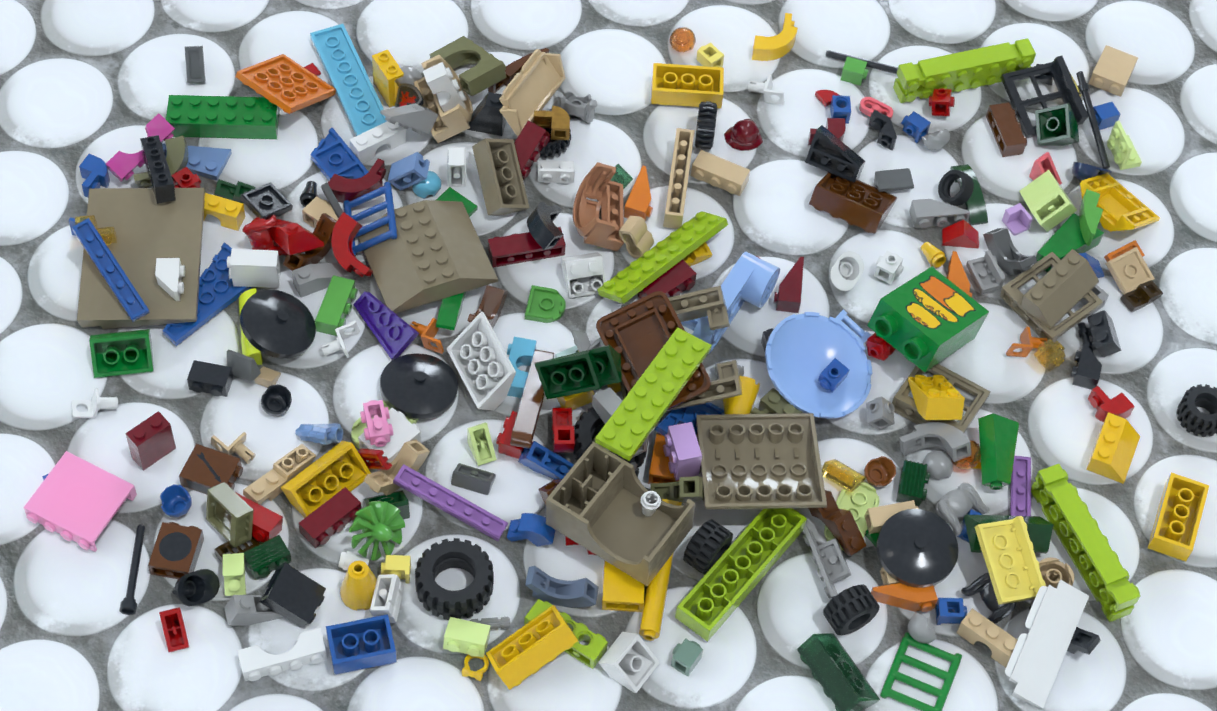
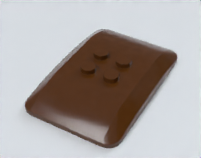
M660 291L651 293L605 315L596 323L597 332L604 346L610 345L621 354L622 382L628 393L677 327L685 331L667 295ZM702 363L667 410L709 390L711 380Z

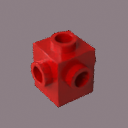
M934 89L933 96L929 97V106H932V116H950L951 107L955 105L952 89Z
M188 167L171 175L174 188H200L201 180L199 176L193 174Z
M876 333L870 336L866 342L868 356L885 361L896 350Z

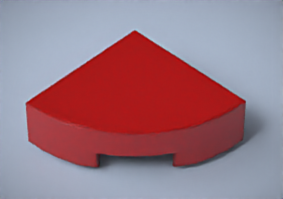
M818 90L815 92V97L825 107L831 104L832 95H839L831 90Z

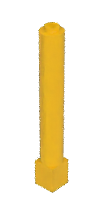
M662 499L666 503L682 506V502ZM673 554L647 586L639 634L648 641H653L660 636Z

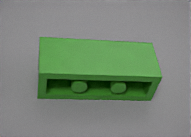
M333 275L315 319L317 332L337 336L335 329L346 325V315L350 314L352 299L355 300L358 289L355 288V280Z

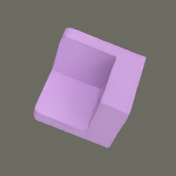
M1021 203L1006 209L1002 218V222L1014 236L1029 230L1033 220Z

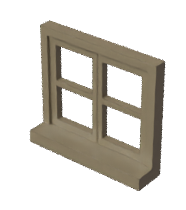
M1053 252L1032 265L1031 269L1024 271L1004 285L1000 293V297L1040 338L1048 339L1049 347L1056 344L1058 337L1103 305V301L1091 290L1083 297L1088 302L1075 313L1070 310L1067 313L1069 317L1051 329L1047 328L1021 307L1024 294L1019 288L1031 279L1037 283L1040 280L1037 277L1038 274L1050 266L1054 267L1061 261Z
M940 364L928 370L935 375L944 376L953 386L955 385L976 396L970 407L964 405L963 410L966 413L959 423L955 420H925L918 413L914 398L908 396L911 392L908 378L894 396L892 401L895 408L894 412L916 424L927 422L945 423L965 433L991 391ZM915 366L908 377L923 375L924 372Z

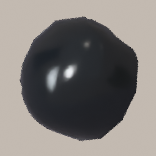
M280 384L269 386L261 398L262 409L272 416L285 414L292 402L291 392L287 387Z

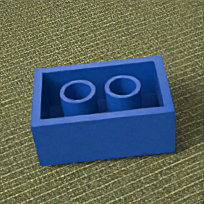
M388 614L326 626L334 675L397 662Z

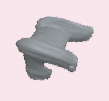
M560 91L555 92L554 106L561 107L568 115L580 117L586 123L593 121L595 107L598 104L596 100L591 99L590 94L586 97H579L570 91L565 92V96Z
M965 482L958 486L956 490H952L944 495L937 502L935 512L944 521L949 523L955 536H959L962 532L959 518L967 514L972 508L982 514L988 513L990 509L983 503L974 487Z

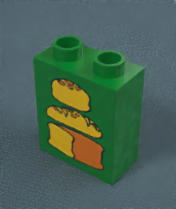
M931 266L882 297L867 326L904 355L907 360L914 363L923 372H927L975 339L989 311Z

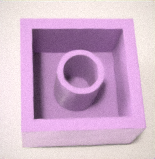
M692 422L668 426V433L665 435L666 445H663L665 456H668L670 460L668 463L670 473H674L675 480H679V477L699 476L702 454Z

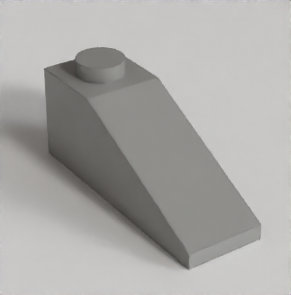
M338 262L309 264L292 271L293 284L301 298L328 288L333 275L347 279L353 278L352 273L346 271Z

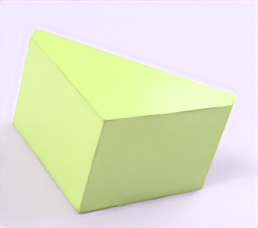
M487 423L467 428V443L477 465L497 460Z

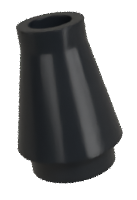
M308 181L300 195V201L304 207L318 196L317 183L314 181Z

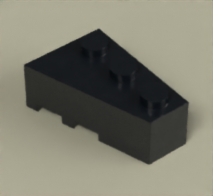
M821 125L815 132L805 163L855 183L861 175L865 160Z

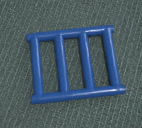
M385 182L383 187L352 201L346 200L343 202L344 213L357 222L387 208V216L361 227L354 237L352 249L355 257L356 253L390 238L397 239L390 182ZM385 194L386 201L352 216V208ZM389 224V231L355 246V238Z

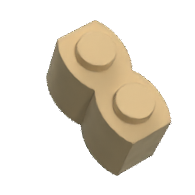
M629 216L619 230V235L626 244L628 253L633 258H640L654 244L652 234L647 230L645 220L640 216Z

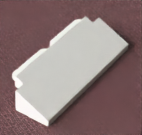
M1062 580L1058 582L1056 588L1051 585L1039 588L1025 621V627L1030 629L1028 634L1023 633L1019 636L1005 669L1006 676L1010 677L1009 681L1016 683L1011 696L1043 709L1089 598L1087 594Z

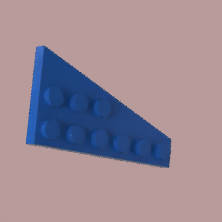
M225 242L221 246L218 255H215L212 259L211 265L200 276L197 321L167 324L163 329V335L175 346L237 300L243 292L252 288L233 286L232 279H229V268H227V257L231 256L232 248Z

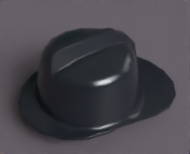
M209 569L193 571L177 580L174 587L175 590L172 593L176 595L183 605L195 606L208 602L217 595L220 588L219 579Z

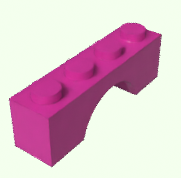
M159 113L145 126L147 137L159 135L161 143L174 136L172 133L175 128ZM142 150L133 154L118 151L105 165L122 182L124 179L129 180L135 174L133 170L137 166L141 168L145 162Z

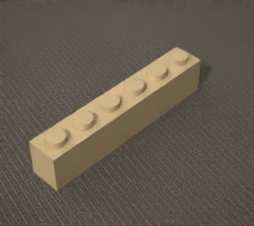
M677 128L663 227L674 229L682 227L695 130Z

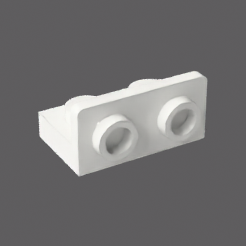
M538 161V182L574 183V161Z

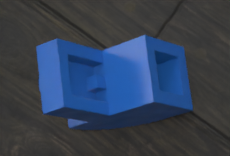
M88 154L79 166L82 178L86 179L82 184L85 197H89V189L100 188V186L108 188L110 183L106 163L101 158L92 154Z
M522 513L521 519L511 520L507 539L511 542L528 539L537 547L553 544L556 530L546 524L545 517L533 513Z

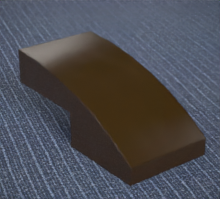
M1150 280L1140 284L1136 290L1123 294L1120 300L1132 313L1161 297L1163 292Z

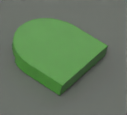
M532 285L525 319L543 323L555 322L565 312V299L555 289Z

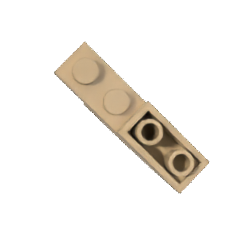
M303 444L299 445L275 462L272 470L243 489V495L259 505L267 499L272 501L283 492L280 487L307 468L316 458V455Z

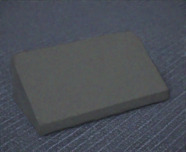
M909 168L875 172L874 184L879 192L914 188Z
M232 350L227 351V366L232 367L234 376L252 382L261 374L253 358Z
M458 463L453 471L451 484L488 495L496 474Z

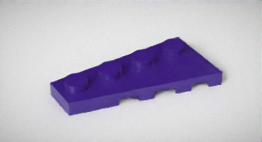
M364 291L353 304L384 350L393 360L398 358L419 334L370 292Z

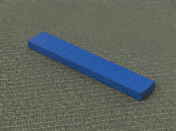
M87 218L73 226V232L132 322L150 313L90 219Z

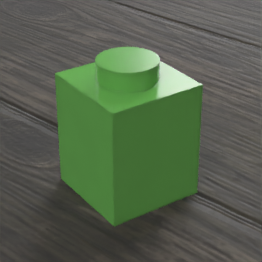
M847 56L842 70L841 81L861 86L862 80H866L869 70L866 69L867 62Z

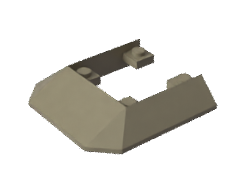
M721 286L668 298L680 322L708 316L711 331L730 327L728 310ZM732 360L717 364L719 380L711 381L709 390L666 412L742 395V382L739 376L737 361ZM621 381L620 384L624 400V398L628 394V391L624 383Z

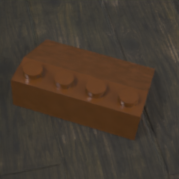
M828 172L815 186L809 204L816 210L830 213L834 218H841L850 225L861 227L865 232L875 234L882 226L897 197L887 192H879L877 188L860 180L854 183Z

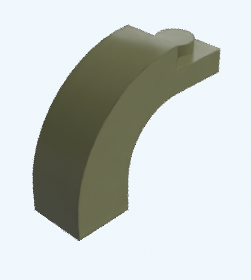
M184 136L165 140L167 148L166 160L171 175L187 166L188 146ZM148 172L133 174L134 181L138 187L148 188L152 186Z
M700 476L679 477V482L651 484V491L656 492L661 500H673L682 502V504L686 503L688 499L697 502L703 500V478Z

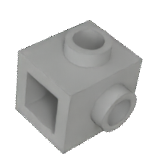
M877 397L866 403L868 424L877 430L895 424V408L891 402L883 397Z

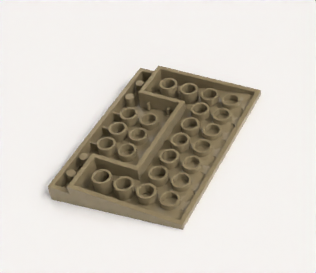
M152 188L89 189L87 218L90 219L150 313L132 322L84 248L77 321L81 327L101 326L103 329L197 321L205 203L204 188H174L176 200L159 204L156 202ZM156 258H180L181 264L185 266V277H182L181 281L184 283V294L180 295V301L174 300L158 285L155 276Z

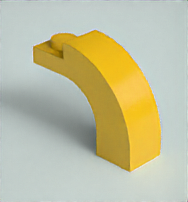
M785 13L783 30L778 35L771 37L755 35L752 60L771 61L781 58L790 52L795 44L798 27H794L795 21H792L791 13Z

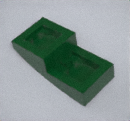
M218 179L213 195L243 203L240 200L241 194L251 191L255 187L240 181L235 185Z

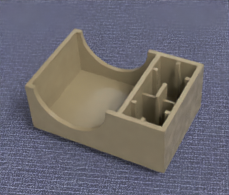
M593 442L547 497L546 524L648 586L693 528L695 502L688 499L685 505L676 506L661 500V504L652 516H645L642 513L641 496L648 492V490L637 478L634 466Z

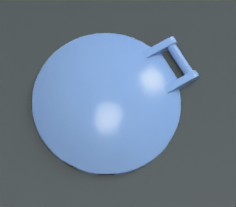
M844 309L835 318L831 316L827 318L816 312L793 314L782 320L773 329L766 345L765 358L767 370L778 392L798 410L804 413H813L815 417L839 418L852 413L863 404L871 389L872 366L871 361L867 359L863 345L871 334L868 331L865 332L847 316V312ZM836 358L850 371L844 381L832 393L830 390L824 389L818 379L821 372Z

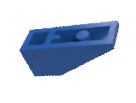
M536 441L532 442L530 449H523L518 460L519 463L554 480L563 479L575 465Z

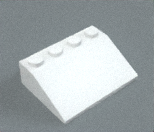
M480 312L448 346L447 351L477 408L494 411L506 399L516 371L484 312Z

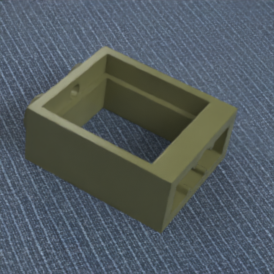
M225 482L208 489L206 520L234 547L252 540L254 510Z

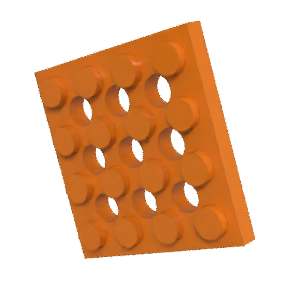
M284 54L239 70L235 77L288 114L332 97L336 92L334 87Z

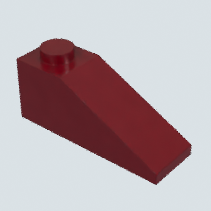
M800 256L780 283L778 292H774L773 303H777L776 311L799 313L804 257Z

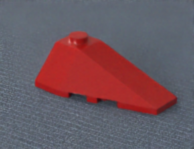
M276 219V225L268 228L272 239L289 256L324 246L323 241L298 223Z

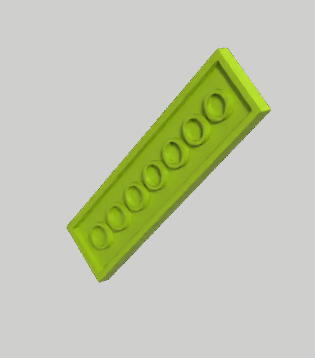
M703 211L697 213L695 217L685 222L682 227L671 232L668 237L658 242L649 251H646L643 256L631 262L628 267L619 271L616 276L604 282L597 289L599 296L624 304L728 225L727 219Z
M677 327L595 437V443L630 461L710 352L712 345Z

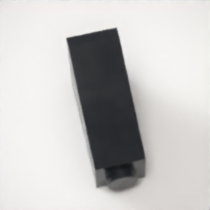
M488 92L473 111L471 121L469 122L470 128L467 130L498 136L503 135L506 119L499 111L503 107L499 100L502 94Z

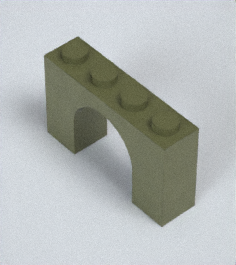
M465 36L429 54L430 59L440 55L453 70L462 65H476L459 75L462 90L470 96H474L507 78L504 62L498 60L493 54L488 53Z

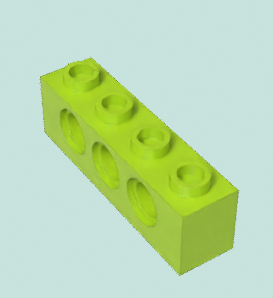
M538 599L525 616L524 625L550 608L552 604ZM560 612L578 639V642L570 649L565 650V652L594 669L607 651L608 641L601 634H595L590 631L583 623H577L572 620L567 613ZM581 641H586V642H588L589 644H588V645H582V644H580V642H581Z

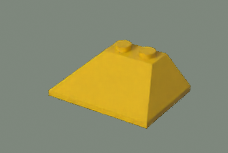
M1108 173L1080 182L1082 199L1086 189L1100 194L1096 207L1103 209L1099 222L1105 230L1110 232L1132 230L1160 219L1158 215Z

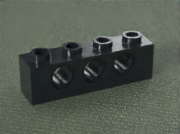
M159 135L140 138L142 156L157 204L175 201L174 183Z

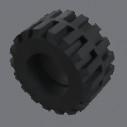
M1199 384L1197 387H1190L1185 392L1178 405L1177 419L1181 421L1180 425L1187 428V432H1193L1195 436L1200 434L1201 437H1206L1207 434L1209 436L1217 434L1216 387L1211 388L1210 385L1205 384V386H1202V384ZM1197 407L1206 409L1210 414L1202 413Z
M713 519L708 520L695 532L684 552L683 561L705 575L730 547L733 533Z
M861 584L849 587L833 597L825 606L823 615L837 635H846L868 624L876 616L880 606L867 586Z

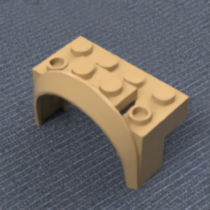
M440 55L421 63L423 69L426 70L443 62L446 68H450L453 74L452 79L457 80L460 87L458 90H462L459 77ZM425 77L414 82L415 87L418 88L424 99L422 106L438 114L431 130L432 136L437 143L470 128L469 122L473 114V107L465 91L463 93L466 97L464 101L466 109L457 104L454 108L444 112L439 104L437 95L432 93Z

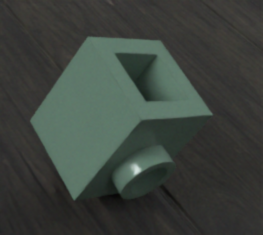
M685 638L682 644L678 643L674 648L671 666L684 675L689 676L702 658L703 649L697 642L689 641Z

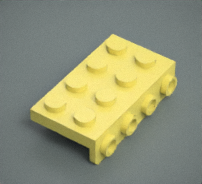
M1017 516L1011 520L975 526L974 528L998 604L1035 599L1039 588L1046 586L1042 578L1039 562L1036 559L1033 543L1030 541L1027 524L1023 517Z

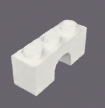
M443 62L423 71L432 93L437 95L439 104L444 112L454 108L457 104L466 109L464 103L466 97L462 90H458L460 89L456 79H452L453 74L449 67L446 68Z
M387 121L349 139L350 149L363 164L374 159L376 150L383 144H387L392 150L406 143V129L399 126L398 122L392 124Z

